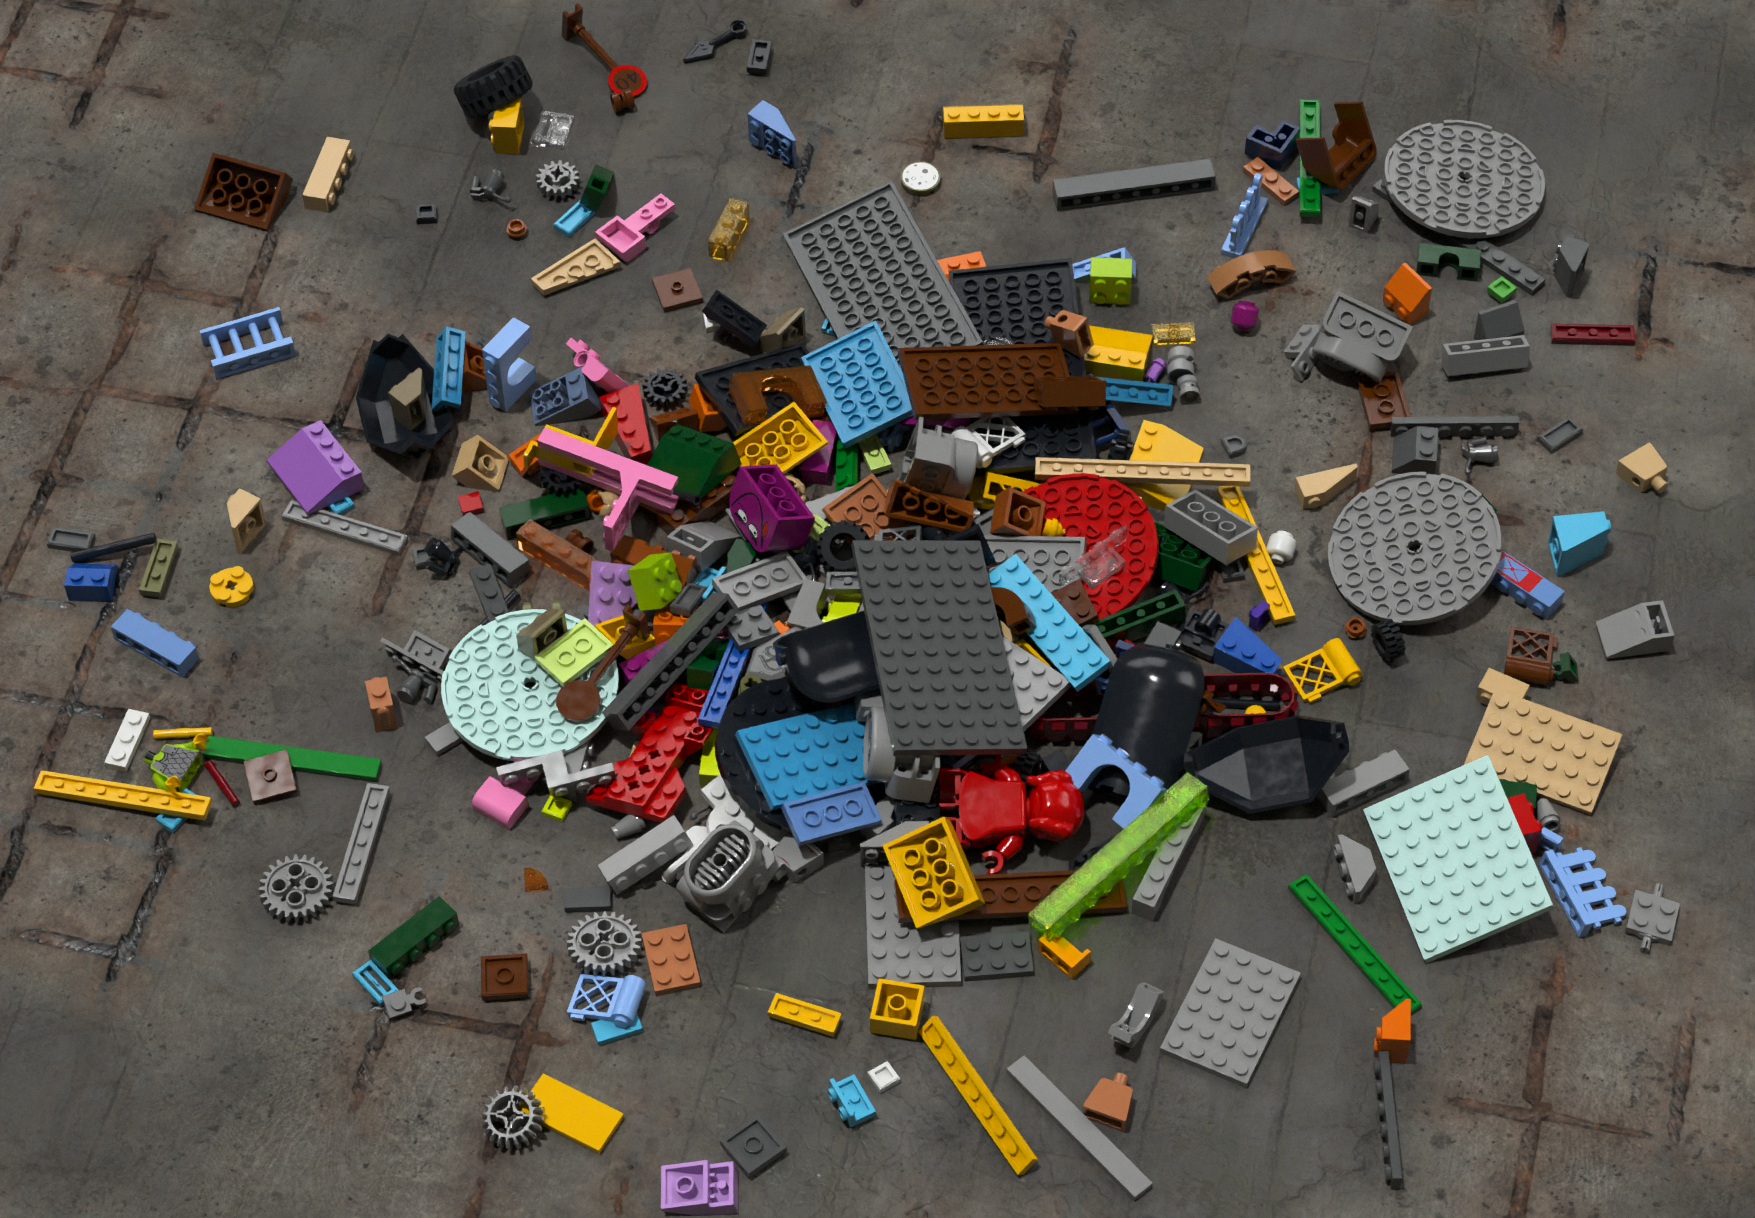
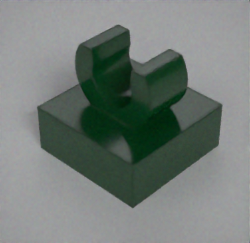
M1569 652L1560 654L1561 661L1553 663V667L1556 670H1560L1554 673V677L1557 680H1562L1566 677L1570 683L1579 681L1577 662Z

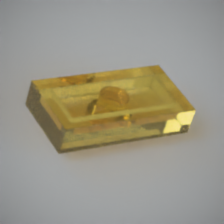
M1193 322L1152 324L1154 345L1195 343Z

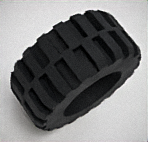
M512 55L489 63L462 78L461 81L454 85V94L464 114L469 118H477L500 109L520 98L532 88L533 81L522 59L517 55Z

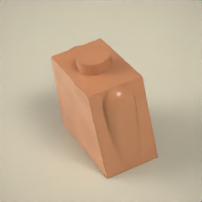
M387 676L382 678L374 677L371 680L365 681L376 733L397 729Z

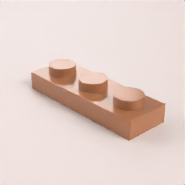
M1259 157L1243 166V173L1252 180L1256 173L1262 174L1261 188L1283 206L1299 197V191Z

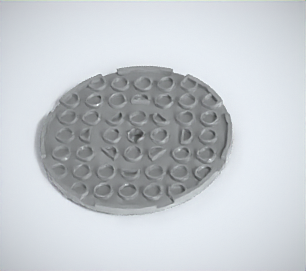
M1443 120V123L1432 125L1429 122L1408 130L1389 149L1383 170L1384 183L1388 194L1397 207L1407 216L1431 230L1446 234L1447 236L1468 239L1495 237L1519 229L1537 213L1545 191L1543 171L1537 165L1536 157L1525 145L1507 133L1503 135L1493 131L1491 126L1472 121ZM1460 177H1465L1468 180H1465V182H1463V179H1461Z
M1409 472L1388 477L1374 483L1375 486L1366 492H1360L1338 516L1328 544V560L1333 580L1342 596L1354 608L1379 621L1392 619L1396 625H1420L1452 616L1474 602L1485 591L1494 578L1501 560L1502 534L1498 518L1492 506L1473 486L1446 474H1441L1440 476L1427 474L1426 472ZM1414 544L1420 545L1416 553L1409 550Z

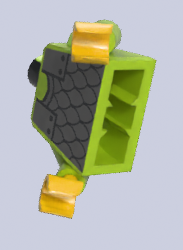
M199 733L189 743L164 745L159 754L148 751L145 755L144 763L151 765L152 781L156 787L165 791H171L173 794L175 792L181 793L187 788L203 764L199 750L205 751L207 748L205 743L210 740L203 733Z

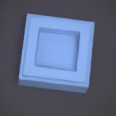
M1543 827L1542 833L1539 835L1538 846L1547 851L1553 850L1556 854L1561 849L1563 837Z

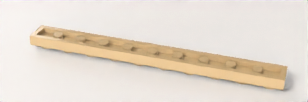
M1036 457L1035 465L1036 480H1047L1052 477L1072 473L1096 474L1101 478L1111 481L1116 480L1125 483L1250 487V464Z

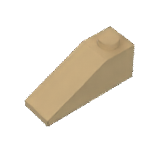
M1357 464L1296 477L1294 491L1302 509H1313L1324 505L1354 482L1357 476Z

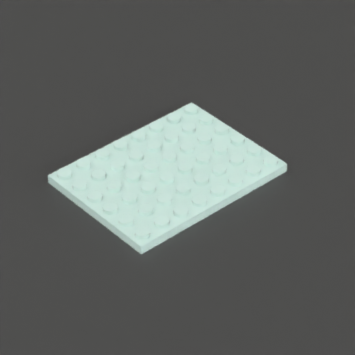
M1489 755L1363 809L1426 964L1555 909Z

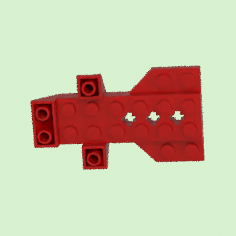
M674 683L665 696L666 705L657 718H655L654 712L646 711L630 729L641 741L628 759L613 763L616 778L608 784H594L585 796L587 803L659 823L670 818L686 794L685 785L678 772L679 768L689 755L705 745L714 731L711 727L698 725V718L709 691L689 688L686 685Z

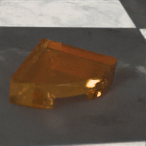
M524 868L525 891L548 889L547 880L540 871L533 868Z

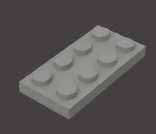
M788 551L715 577L712 579V586L717 593H728L739 608V611L800 590L807 577Z

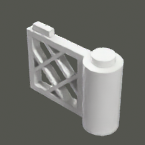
M1008 416L999 417L1003 421V425L991 423V420L996 417H982L967 427L960 426L951 433L955 438L977 443V468H986L992 462V457L1012 445L1017 447L1025 442L1026 434ZM977 428L987 429V434H979L975 430ZM990 429L1002 430V436L989 435ZM1012 431L1017 435L1014 437L1004 436V432ZM988 440L998 441L1001 444L993 449L988 444Z

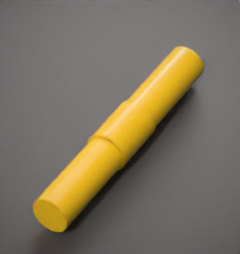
M212 727L154 730L153 736L154 739L195 737L199 733H203L205 736H212L213 731Z

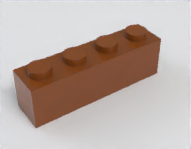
M897 479L890 484L885 499V516L958 532L970 528L974 517L972 501L925 492Z
M623 535L614 551L610 552L611 563L636 565L649 555L669 552L665 551L663 546L656 544L654 547H651L647 541ZM673 550L672 557L676 563L677 574L683 589L687 583H693L698 576L696 556L689 555L687 558L681 556L682 553L680 551Z

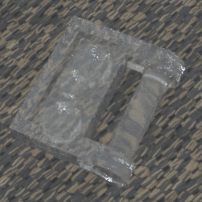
M542 111L539 115L540 121L535 134L530 138V145L536 148L545 146L564 150L575 122L574 116ZM551 121L546 137L542 136L547 123Z

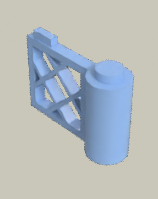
M580 974L567 1014L571 1020L584 1021L585 1018L613 1021L620 1028L632 1026L646 987V982L634 975L625 976L623 979ZM585 982L595 983L596 986L587 992L583 991ZM609 985H616V989L607 995L603 991ZM600 991L603 997L592 1003L589 997ZM584 1000L589 1004V1006L582 1010L576 1009L577 1004ZM608 1002L610 1006L607 1013L596 1010V1008Z

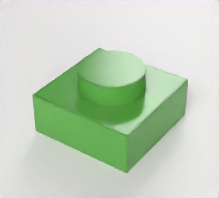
M1503 276L1487 288V292L1501 303L1513 296L1517 290V287Z

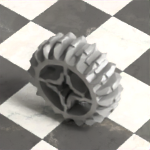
M514 1085L512 1091H510L505 1086L504 1093L496 1090L497 1097L495 1099L488 1096L491 1104H483V1108L487 1111L481 1113V1118L484 1119L481 1122V1126L485 1129V1136L490 1137L489 1140L492 1144L497 1142L499 1148H503L506 1145L508 1150H511L514 1144L517 1149H521L522 1142L527 1146L530 1145L528 1139L530 1137L537 1139L534 1132L542 1131L539 1123L545 1122L544 1117L540 1116L545 1113L543 1107H539L541 1101L535 1099L536 1095L533 1092L528 1093L525 1087L519 1090V1087ZM519 1102L529 1106L530 1114L520 1111ZM508 1104L505 1109L500 1110L503 1106ZM515 1114L516 1118H513V1121H509V1118ZM496 1121L505 1124L506 1134L497 1131ZM526 1125L522 1130L518 1132V1129L521 1126Z

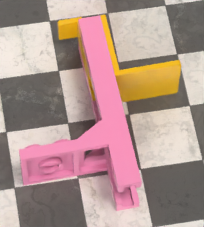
M612 407L594 441L546 424L537 442L531 441L523 455L525 467H529L534 457L539 460V465L621 495L619 499L614 500L610 516L607 515L604 518L602 524L604 528L603 539L605 540V549L612 552L639 503L672 514L678 503V496L673 494V488L678 483L677 476L608 451L618 433L617 408Z

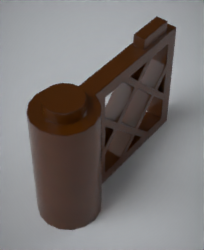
M1511 626L1504 674L1522 682L1548 685V681L1553 682L1555 669L1551 668L1552 649L1557 650L1558 638L1554 637V633ZM1514 634L1524 636L1526 639L1519 642L1514 637ZM1545 639L1549 640V642L1541 646L1536 640ZM1531 643L1536 649L1529 652L1524 646ZM1518 649L1524 654L1522 656L1511 655L1512 652ZM1541 653L1546 658V661L1536 659L1534 656Z

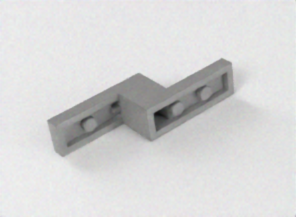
M562 750L496 767L500 782L507 784L514 783L523 777L533 778L544 772L551 796H563L568 791L576 789L585 790L591 785L598 783L601 785L608 784L616 778L612 763L569 774Z

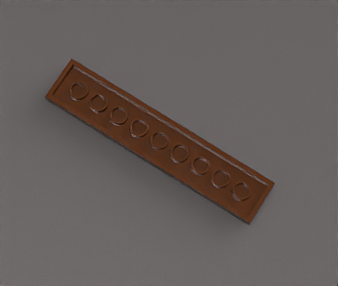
M1121 868L974 875L985 904L943 921L1126 912L1127 904ZM894 879L898 923L913 922L897 880Z

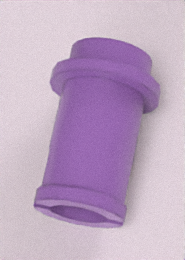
M1161 358L1151 362L1152 366L1143 377L1145 382L1156 383L1161 373L1166 371L1167 364Z

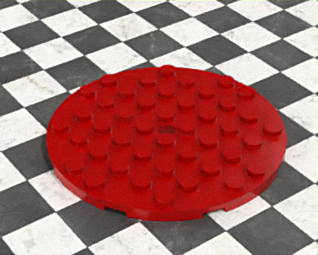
M1072 473L1047 479L1045 483L1025 490L1023 493L1046 502L1041 536H1044L1042 534L1046 520L1055 518L1066 531L1061 537H1086L1087 546L1082 584L1099 616L1096 620L1131 607L1142 595L1152 579L1159 552L1157 529L1147 506L1141 498L1127 486L1116 480L1111 481L1101 478L1099 475L1087 473Z

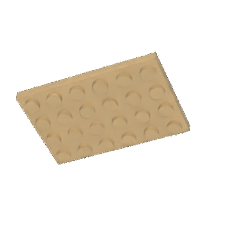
M1494 689L1464 765L1489 755L1499 779L1520 783L1528 782L1537 785L1536 796L1592 815L1620 744L1622 734Z

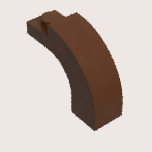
M991 587L996 613H1005L1007 626L1016 635L1036 628L1035 618L1031 609L1017 594L1006 588Z

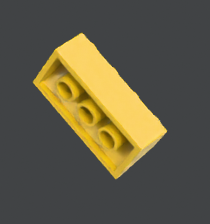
M1022 104L942 107L944 139L1024 136Z

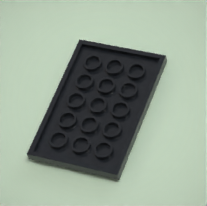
M803 343L696 372L694 377L735 437L748 433L793 402L798 405L806 416L826 411L801 358L810 353Z

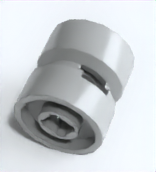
M1176 346L1168 352V380L1172 384L1177 385V380L1181 376L1194 375V351L1186 346Z

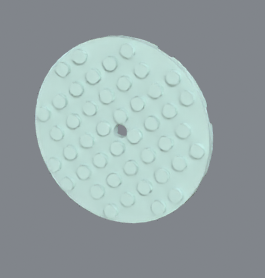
M529 609L509 612L495 617L496 620L484 626L481 624L473 629L452 651L446 669L443 671L441 682L444 710L457 734L473 748L489 756L518 762L562 750L564 755L590 740L607 722L602 712L615 699L619 690V674L616 660L595 686L600 694V707L597 713L583 722L567 720L559 713L556 706V697L563 686L538 663H535L523 653L517 644L516 635H518L519 631L530 625L538 615L543 614L547 610ZM565 614L567 631L582 621ZM603 659L575 680L587 681ZM527 682L536 683L531 690L524 686Z

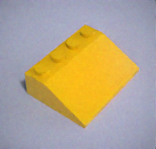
M1089 325L1094 345L1084 355L1086 375L1092 373L1094 377L1143 381L1153 335Z
M793 402L733 442L742 463L736 469L739 471L740 466L777 464L782 473L785 474L829 443L798 405Z
M1143 420L1129 460L1199 463L1204 448L1165 425ZM1121 482L1138 496L1142 497V501L1147 507L1165 511L1167 504L1188 494L1191 485Z
M939 818L882 845L917 929L964 914L985 904L953 825L947 818Z

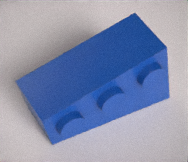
M1237 617L1234 618L1214 646L1213 662L1234 673H1273L1281 676L1283 660Z

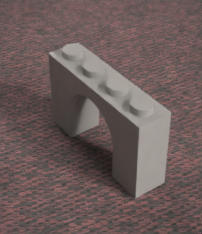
M809 579L804 580L787 620V625L790 629L794 628L795 631L825 623L820 619V614L828 597L825 591V583ZM863 602L858 612L864 611Z

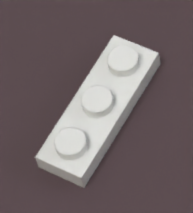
M128 709L105 759V767L127 772L149 723V713Z

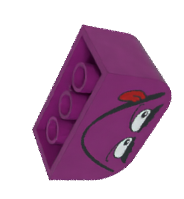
M777 464L740 466L730 492L729 505L733 519L751 545L758 552L801 549L807 541L815 517Z

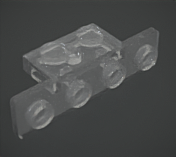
M1123 526L1120 529H1115L1104 541L1097 542L1092 550L1082 553L1071 565L1064 566L1060 571L1059 584L1064 586L1078 575L1094 589L1124 567L1126 561L1114 548L1127 539L1128 528Z

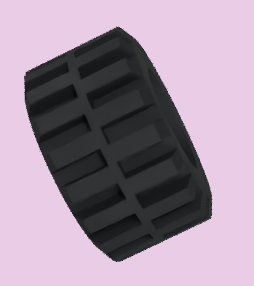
M835 521L829 527L826 526L824 532L819 535V541H817L819 559L830 572H856L854 557L847 561L838 560L832 553V545L836 539L842 536H849L854 540H870L863 527L855 524L853 521Z

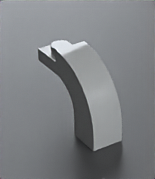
M1145 982L1138 984L1126 1012L1118 1022L1110 1026L1108 1034L1112 1035L1111 1039L1132 1049L1140 1041L1150 1025L1165 992Z

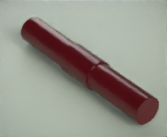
M212 761L206 762L204 766L233 807L238 806L240 801Z

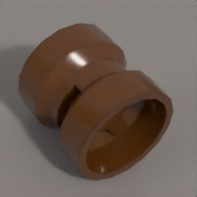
M630 89L623 90L619 94L616 92L610 94V101L615 113L621 112L625 108L632 109L635 107Z
M574 529L566 536L564 546L569 550H574L578 557L585 558L592 551L594 541L588 537H583L582 532Z

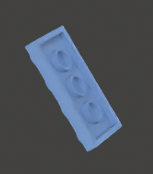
M865 782L785 802L781 806L798 846L880 825L882 821Z

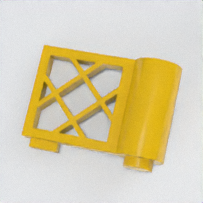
M1339 638L1328 641L1323 648L1283 667V671L1304 703L1309 702L1310 704L1322 699V694L1343 684L1356 685L1361 680L1363 674ZM1319 657L1324 662L1322 668L1311 666V662ZM1296 668L1305 669L1303 677L1294 676L1291 671ZM1308 671L1320 673L1318 680L1307 679ZM1323 674L1333 676L1335 681L1329 684L1321 682ZM1304 683L1314 685V691L1305 695L1302 690Z

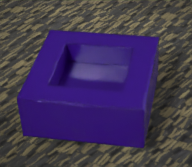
M1262 601L1258 606H1254L1250 610L1248 617H1250L1249 627L1256 631L1268 619L1270 604Z

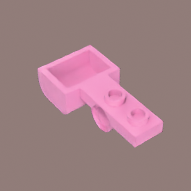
M659 194L626 220L621 219L619 216L614 217L595 231L596 239L622 260L628 262L645 250L646 241L645 236L642 234L644 232L648 234L654 233L659 227L660 220L675 210V204L664 195Z
M573 338L568 340L566 344L577 353L574 357V365L578 368L582 367V373L608 393L629 386L598 360L601 357L592 349L588 351L590 347L582 340L577 342Z
M540 775L533 778L523 777L510 784L501 783L491 776L488 777L473 797V810L510 830L528 808V799L524 795Z

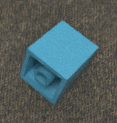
M1604 511L1553 516L1548 546L1556 576H1562L1603 555L1604 547L1608 545L1607 535L1611 532L1610 520H1606Z

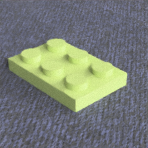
M584 618L534 657L536 663L561 686H564L574 681L603 659L614 644Z

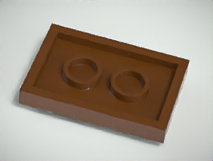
M1398 371L1385 372L1380 383H1374V380L1371 377H1367V375L1357 376L1356 383L1370 430L1389 428L1392 417H1411Z
M1080 579L1051 593L1080 627L1099 618Z

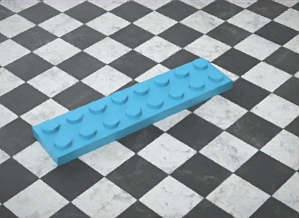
M1016 554L988 574L991 587L1009 589L1028 605L1034 615L1036 628L1025 633L1058 671L1066 677L1077 692L1112 666L1111 661Z

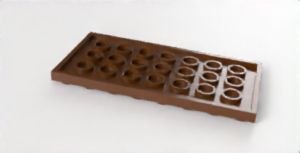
M1061 343L899 348L898 357L915 420H918L919 417L924 419L1060 415L1077 414L1079 411V407L1078 410H1065L1066 407H1058L1057 411L1045 410V407L1038 405L1032 377L1070 376Z

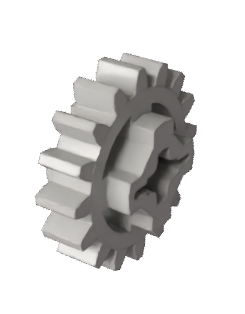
M559 160L558 164L551 161L550 166L544 164V169H539V174L536 175L537 188L540 189L541 194L546 193L548 198L554 195V199H557L558 196L564 199L565 194L571 196L572 190L577 191V185H580L579 171H576L575 166L570 167L569 162L562 164L561 160Z

